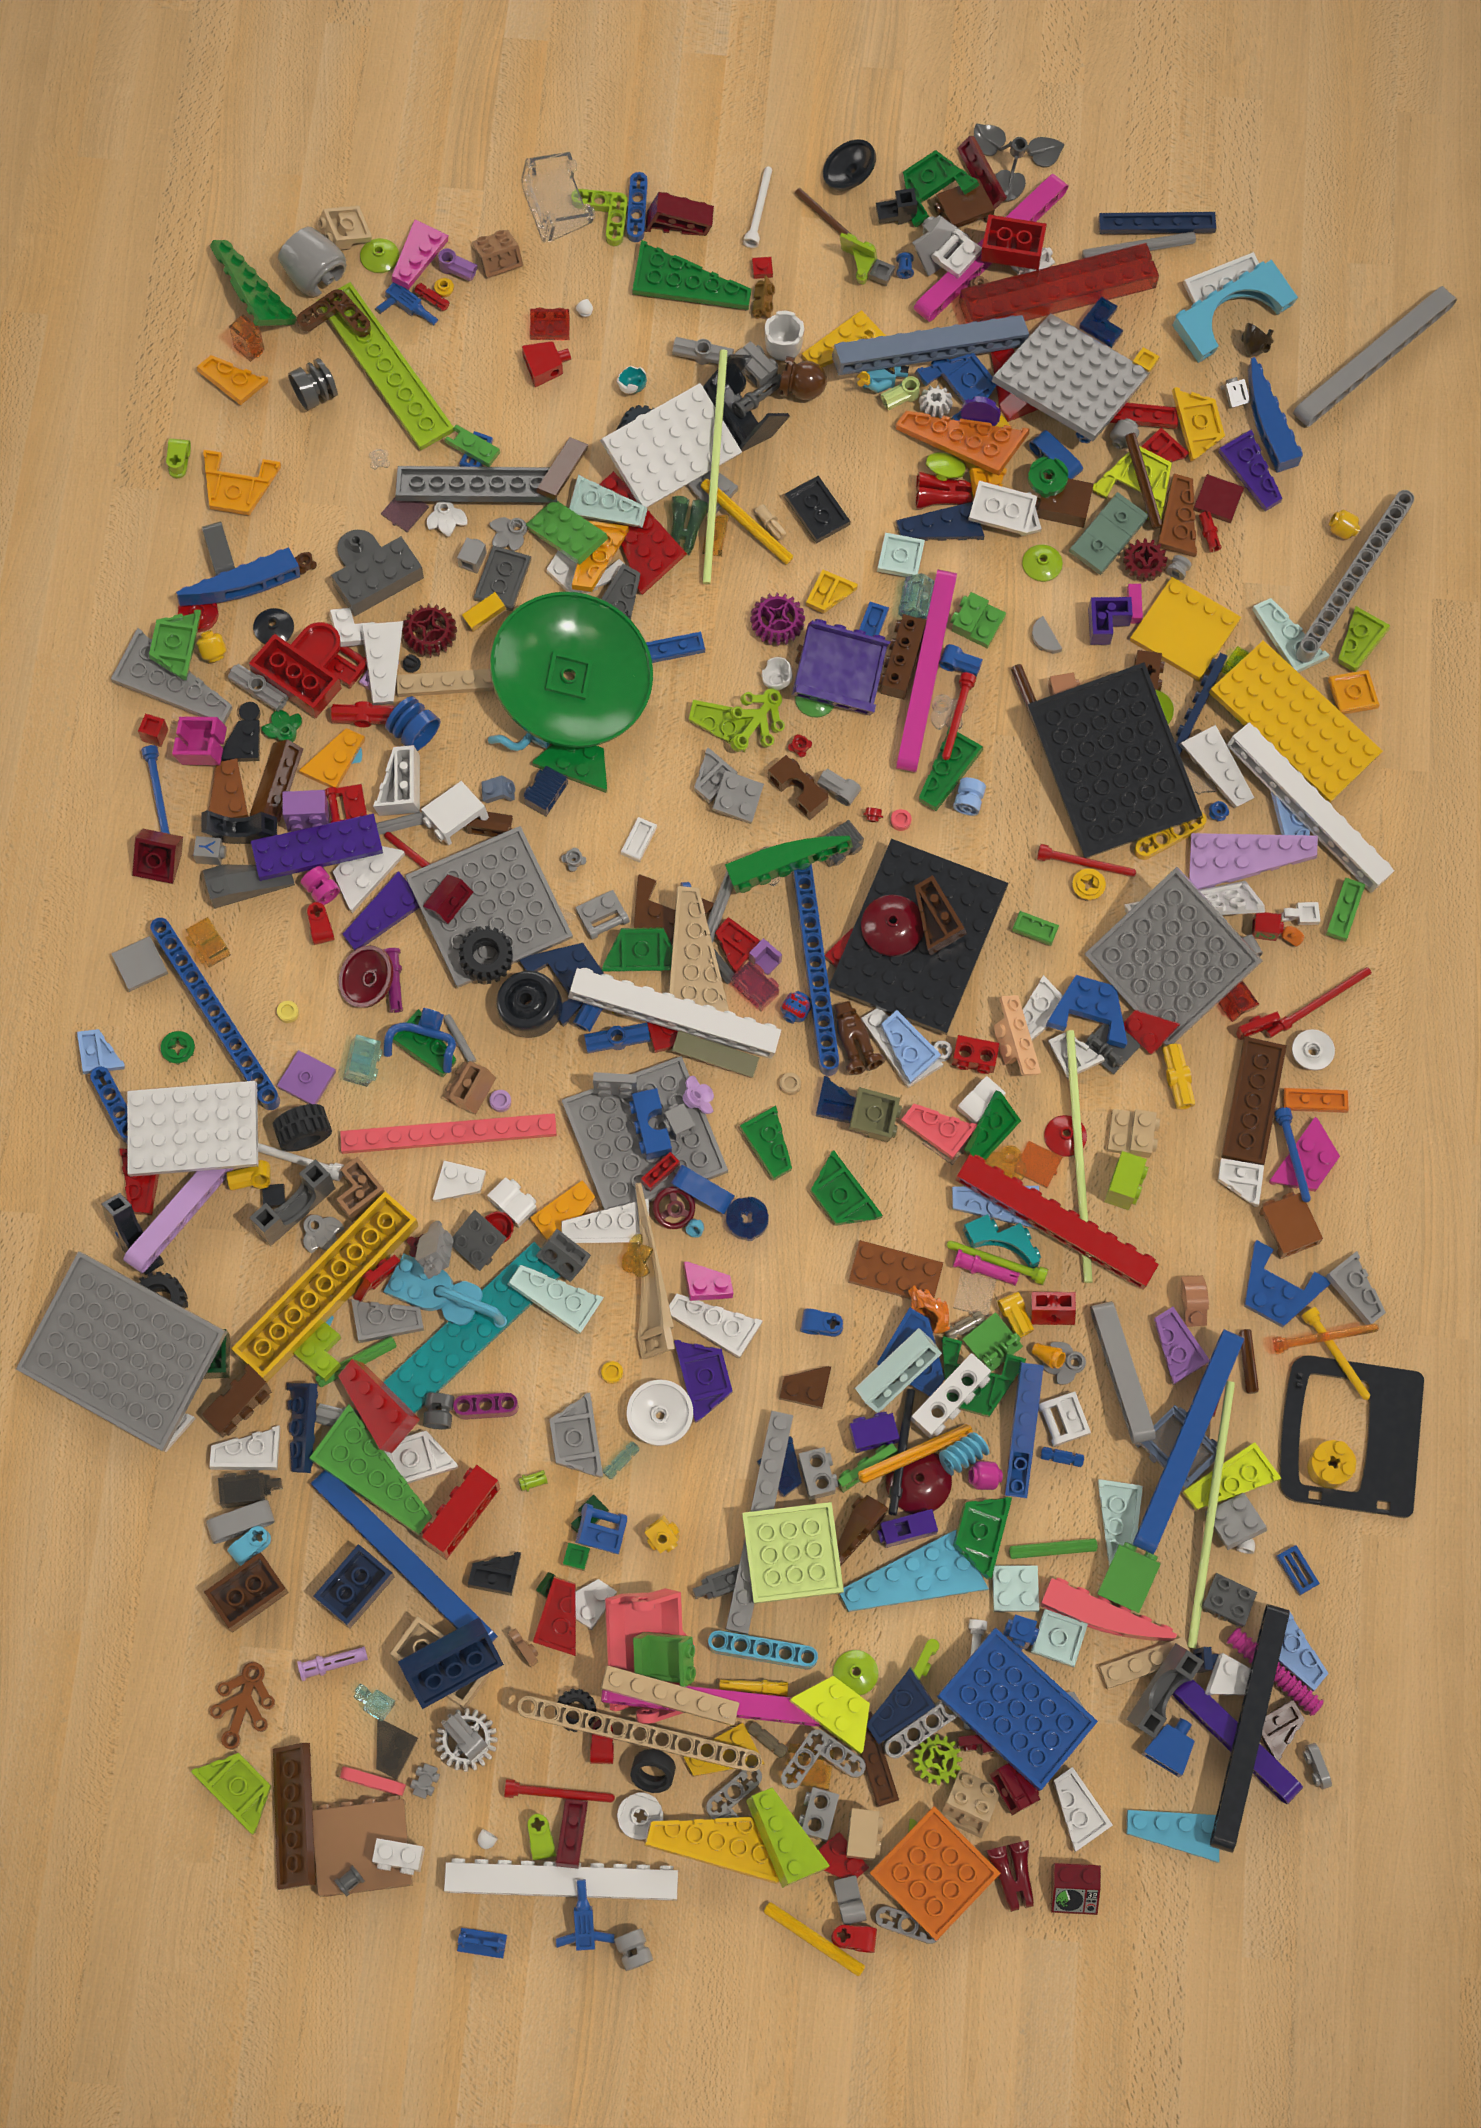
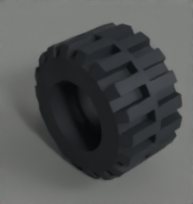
M485 926V929L481 930V927H477L475 932L471 930L468 932V937H463V943H460L459 947L460 964L464 973L469 975L471 980L477 979L478 983L482 984L483 981H487V984H491V980L495 979L498 982L501 976L505 977L507 975V970L510 971L511 962H513L511 942L509 938L506 939L505 933H499V929L495 927L493 930H490V926ZM483 946L493 947L499 953L498 958L490 964L477 962L473 955L478 948Z
M307 1104L292 1108L282 1113L272 1123L281 1150L288 1152L314 1147L332 1134L324 1107L320 1104Z
M151 1272L147 1274L148 1277L146 1279L143 1276L139 1278L141 1281L139 1284L156 1293L161 1291L167 1292L171 1295L170 1301L183 1308H188L187 1294L178 1279L172 1277L171 1274L166 1273L163 1275L162 1272H156V1275H153Z

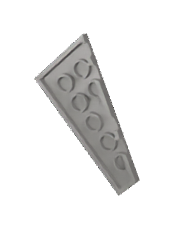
M137 628L111 678L112 682L200 717H218L225 725L233 709L232 705L206 686L190 670L186 681L149 658V651L152 639L148 638L143 631Z

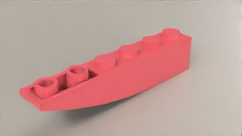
M1058 1577L1056 1580L1053 1578L1050 1580L1040 1603V1607L1073 1618L1079 1622L1087 1623V1627L1104 1633L1150 1641H1173L1177 1636L1176 1633L1172 1632L1173 1629L1167 1625L1160 1624L1158 1626L1151 1623L1152 1619L1147 1616L1139 1615L1138 1617L1131 1614L1130 1609L1121 1605L1118 1607L1110 1604V1600L1098 1596V1598L1089 1595L1090 1592L1082 1587L1075 1589L1068 1585V1581Z

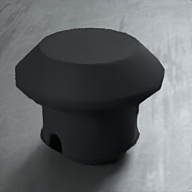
M409 654L403 660V668L407 672H416L421 666L420 659L415 655Z

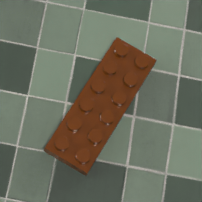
M1245 1036L1222 1149V1158L1258 1165L1265 1164L1287 1045Z
M298 1743L273 1749L277 1890L315 1885L310 1743Z

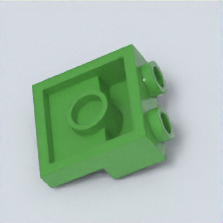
M970 592L968 597L964 595L962 598L960 612H955L950 621V623H953L952 632L988 649L1006 617V612L989 605V600Z

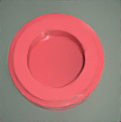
M898 809L892 813L890 823L895 830L905 831L910 827L912 818L908 811Z

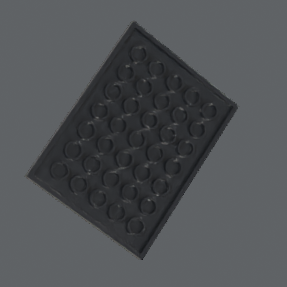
M1145 662L1027 704L1084 858H1090L1203 816Z
M891 838L830 982L829 990L890 1014L898 1010L908 1021L947 1035L1009 883ZM933 875L967 932L963 937L930 955L927 949L924 933L920 943L909 953L901 956H885L871 949L865 942L861 931V920L869 904L886 895L906 897L918 906L915 885ZM892 918L889 922L895 924L897 920Z

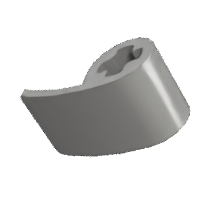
M851 1876L835 1880L834 1886L843 1925L866 1921L857 1877Z

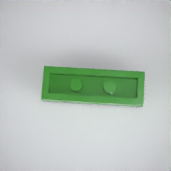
M1345 878L1326 933L1327 936L1346 942L1365 884Z
M893 1443L888 1446L885 1444L875 1451L876 1454L871 1458H863L852 1471L850 1469L844 1471L839 1476L840 1479H838L840 1490L844 1493L859 1483V1471L897 1455V1449Z

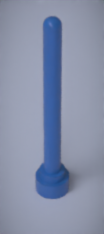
M155 745L145 746L141 749L143 759L148 762L160 830L163 833L170 834L156 763L159 756L158 747Z
M1280 1108L1274 1112L1276 1122L1283 1128L1301 1197L1307 1203L1311 1200V1196L1290 1125L1293 1119L1290 1108Z

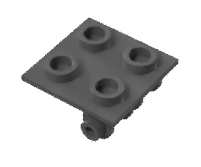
M1103 1024L1094 1034L1092 1033L1088 1037V1041L1085 1044L1095 1053L1104 1057V1062L1100 1064L1114 1075L1140 1048L1141 1044L1127 1032V1045L1125 1048L1106 1043L1109 1025Z
M474 1210L452 1237V1247L481 1271L485 1265L488 1266L493 1259L491 1257L506 1240V1237L480 1213Z
M1216 1573L1202 1608L1205 1609L1206 1613L1209 1612L1213 1615L1217 1613V1618L1223 1616V1621L1228 1619V1622L1236 1625V1627H1245L1257 1592Z

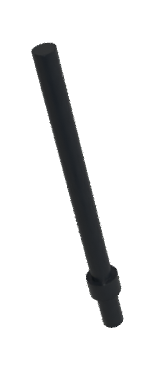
M914 1389L906 1390L897 1454L907 1450L915 1396ZM904 1466L894 1470L893 1484L889 1489L888 1495L890 1498L889 1515H897L899 1499H902L903 1489L901 1484Z

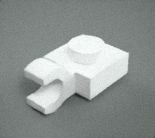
M1318 902L1297 903L1296 908H1284V912L1281 913L1282 921L1288 922L1297 919L1298 925H1319Z

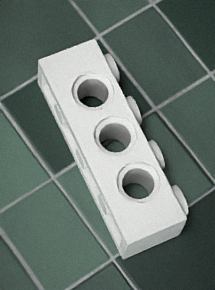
M971 1353L912 1415L911 1421L929 1438L934 1434L938 1436L946 1428L944 1423L949 1418L953 1420L961 1412L959 1407L964 1402L968 1404L976 1396L973 1392L978 1387L984 1388L991 1380L988 1377L991 1370ZM963 1377H970L973 1380V1384L965 1386L961 1379ZM953 1392L958 1395L959 1399L956 1402H951L947 1399L946 1395ZM939 1408L943 1411L944 1415L936 1418L932 1415L931 1411Z

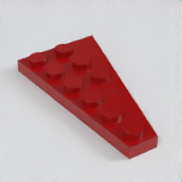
M614 471L599 484L637 502L630 489ZM648 509L643 527L628 526L629 532L621 543L629 566L641 573L638 589L642 595L687 555ZM613 523V524H615V525L628 526V525Z

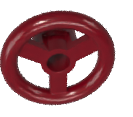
M676 1186L660 1191L653 1202V1214L656 1221L667 1229L685 1227L695 1214L696 1206L692 1195ZM677 1193L687 1199L689 1211L684 1208L682 1202L677 1200ZM669 1194L670 1202L667 1205V1209L660 1213V1202L664 1196ZM673 1205H678L676 1212L671 1211ZM668 1216L673 1218L686 1217L678 1223H670L664 1220Z

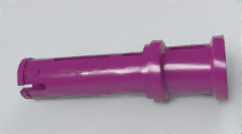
M386 948L383 950L391 958L394 971L393 981L388 991L389 1012L393 1013L394 1010V1013H399L403 1011L400 984L402 966L399 962L401 950L399 948Z

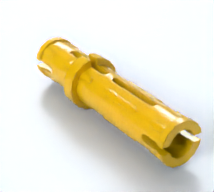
M720 1679L719 1690L788 1697V1682H771L768 1679H763V1681Z

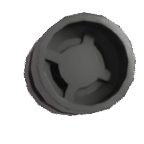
M444 1393L426 1394L425 1408L428 1411L424 1412L423 1426L439 1430L451 1429L452 1414H450V1411L453 1410L454 1396Z

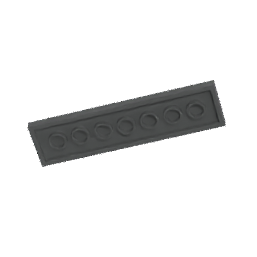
M398 466L396 501L557 503V498L553 500L537 493V487L550 467Z

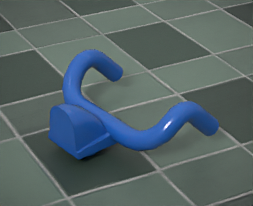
M423 1008L418 1025L406 1022L397 1023L387 1030L384 1038V1056H392V1043L396 1033L400 1031L414 1032L443 1040L448 1044L444 1053L443 1072L450 1073L452 1071V1057L457 1044L450 1034L440 1031L444 1014L432 1009Z

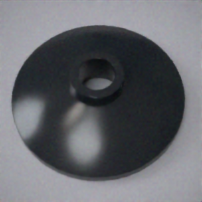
M270 608L264 610L256 617L253 630L256 638L263 644H266L274 634L287 642L294 632V622L286 611ZM272 622H276L274 626L269 625Z

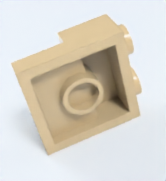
M359 206L323 209L318 219L319 228L324 229L325 237L331 240L340 250L351 249L352 244L370 242L372 239Z
M1113 1109L1107 1152L1121 1154L1124 1151L1136 1156L1150 1158L1152 1151L1156 1152L1158 1139H1154V1132L1158 1131L1160 1126V1119L1156 1118L1157 1112L1135 1109V1112Z

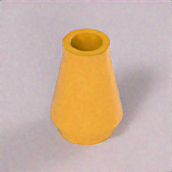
M1036 1343L1033 1346L1032 1354L1050 1368L1058 1369L1064 1364L1066 1354L1061 1348Z

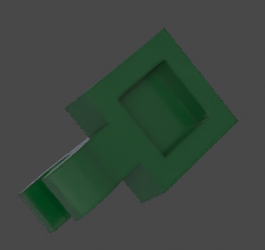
M592 1495L584 1503L593 1505V1508L609 1512V1509L595 1495ZM584 1504L578 1509L580 1515ZM582 1515L571 1523V1528L576 1533H578ZM592 1517L590 1523L597 1524L601 1519Z

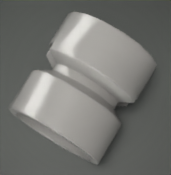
M642 1928L614 1939L618 1952L623 1953L621 1960L625 1971L653 1961L649 1947L644 1946L646 1938ZM637 1948L638 1954L633 1956L631 1950Z

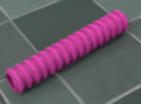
M1240 1627L1236 1628L1226 1643H1231L1233 1649H1238L1237 1652L1239 1654L1242 1653L1243 1658H1248V1662L1252 1663L1257 1642L1253 1643L1252 1638L1246 1636L1247 1633H1242ZM1278 1662L1274 1682L1277 1683L1276 1686H1280L1282 1692L1286 1691L1288 1697L1292 1696V1700L1298 1702V1706H1303L1304 1711L1308 1710L1310 1712L1309 1715L1314 1716L1324 1704V1700H1319L1317 1694L1313 1695L1311 1689L1307 1690V1686H1303L1301 1680L1297 1681L1296 1676H1291V1672L1284 1670L1285 1667H1281L1279 1665L1280 1662Z

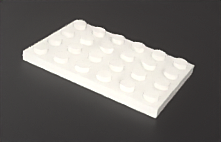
M701 383L600 440L639 504L647 508L711 471L715 406ZM724 421L722 422L719 466L742 453Z
M256 1081L127 1091L129 1176L258 1166Z

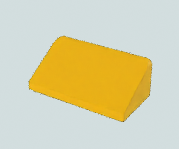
M494 592L463 613L462 616L474 632L507 608L496 592Z

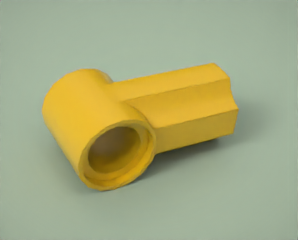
M258 1160V1166L227 1172L230 1190L233 1191L250 1186L258 1189L268 1187L271 1182L270 1164L267 1161Z
M1019 1292L997 1300L1002 1315L1008 1319L1014 1333H1017L1022 1338L1034 1331L1025 1311V1303Z

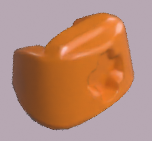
M1287 926L1283 930L1282 938L1297 947L1303 942L1304 935L1299 929Z

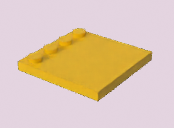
M1171 577L1130 637V642L1146 651L1162 653L1161 660L1193 679L1200 681L1209 668L1212 659L1218 655L1240 622L1241 616Z

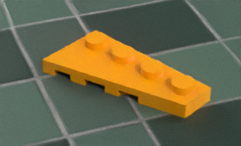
M589 521L604 531L608 539L580 565L577 563L572 581V590L593 592L626 534L629 532L628 526Z

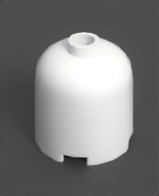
M778 311L776 315L770 319L768 318L765 324L766 350L771 357L780 361H785L786 356L796 357L800 353L803 344L804 323L795 316L794 312Z

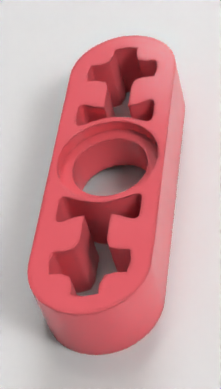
M344 1766L339 1776L340 1779L402 1797L406 1787L403 1783Z

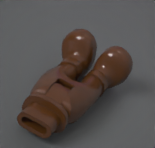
M850 1001L836 1005L834 1008L837 1013L835 1018L837 1020L838 1034L846 1051V1056L850 1060V1063L846 1066L848 1074L859 1075L865 1071L864 1063L859 1057L860 1054L854 1040H857L868 1071L881 1066L885 1062V1058L880 1053H873L874 1049L871 1045L868 1031L864 1022L856 1013V1009L852 1008Z

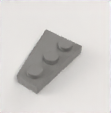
M1356 1251L1325 1277L1366 1326L1369 1327L1386 1312L1376 1290L1371 1287L1367 1279L1369 1275L1366 1269L1362 1268L1359 1262L1360 1256Z
M351 1300L359 1343L424 1331L419 1307L395 1304L384 1305L378 1302L366 1303L359 1302V1300Z

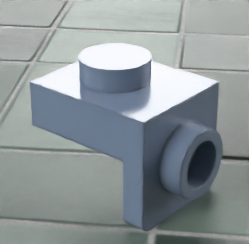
M503 775L482 782V798L484 802L490 803L503 798L509 801L515 800L514 782Z

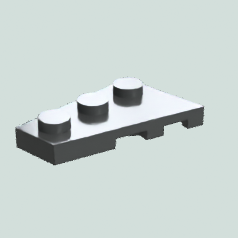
M622 564L601 598L623 612L630 620L641 573Z

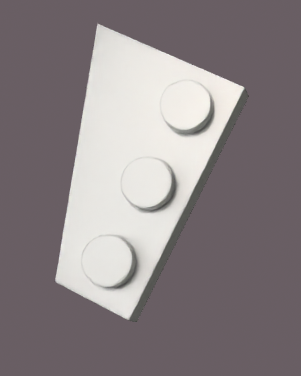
M1073 1767L1053 1781L1074 1852L1113 1826Z

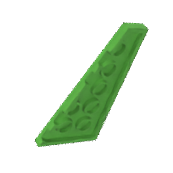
M349 1404L310 1456L309 1460L420 1536L426 1524L432 1519V1515L407 1484V1481L396 1469L387 1454L379 1449L374 1438Z

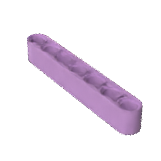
M234 1168L197 1171L129 1248L124 1256V1262L141 1273L145 1272L227 1178V1172H231Z

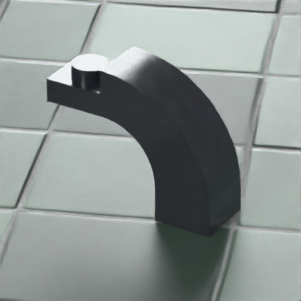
M206 810L201 813V832L212 835V838H221L223 843L251 844L253 840L277 835V817L260 812L250 817L231 818Z

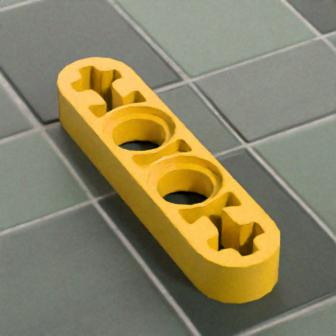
M1202 812L1203 816L1198 818L1201 820L1200 824L1197 822L1191 824L1192 821L1179 825L1185 830V833L1182 835H1177L1173 828L1142 838L1135 846V856L1141 860H1147L1190 837L1191 833L1201 831L1206 824L1205 814ZM1160 835L1165 836L1167 843L1159 844L1156 841V837ZM1152 842L1153 846L1148 848L1147 853L1145 851H1140L1141 846H1143V848H1146L1150 846Z

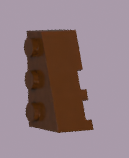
M933 875L915 885L927 949L930 955L963 937L967 932Z
M249 1364L244 1368L246 1373L239 1381L234 1379L230 1383L232 1387L224 1395L220 1394L202 1414L204 1419L222 1438L225 1435H231L237 1429V1424L242 1420H247L254 1413L253 1409L259 1404L263 1405L270 1398L269 1394L272 1393L267 1382Z

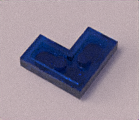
M1101 296L1080 323L1079 328L1112 348L1123 334V329L1109 321L1117 311L1118 306Z

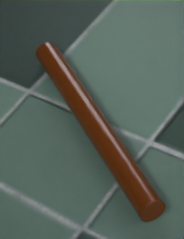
M801 188L795 191V194L839 234L844 233L847 235V233H850Z

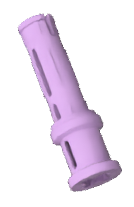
M363 1646L362 1648L325 1658L319 1655L316 1656V1659L306 1662L297 1661L303 1682L308 1677L319 1674L324 1676L326 1671L367 1661L368 1657L365 1646ZM355 1656L354 1658H350V1659L343 1660V1661H340V1662H335L336 1660H340V1659H343V1658Z

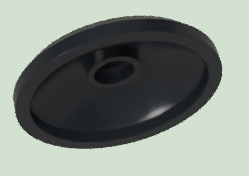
M861 139L850 140L837 147L824 164L823 178L827 185L834 190L845 191L862 184L870 176L876 164L875 149L869 142Z

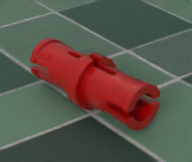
M1206 512L1201 513L1199 520L1203 528L1202 535L1206 538L1209 551L1213 553L1214 549V552H1217L1222 548L1217 535L1218 528L1213 523L1211 512H1207V514Z

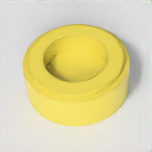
M284 1001L277 1007V1015L282 1022L292 1023L298 1018L299 1010L294 1002Z

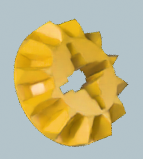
M1088 868L1080 870L1074 876L1072 886L1074 893L1080 896L1081 899L1091 901L1092 899H1098L1104 893L1106 881L1099 871ZM1091 879H1093L1092 886L1094 888L1090 887L1089 889H1087V891H1085L1086 885L1084 884V882L1088 883L1089 881H1091Z

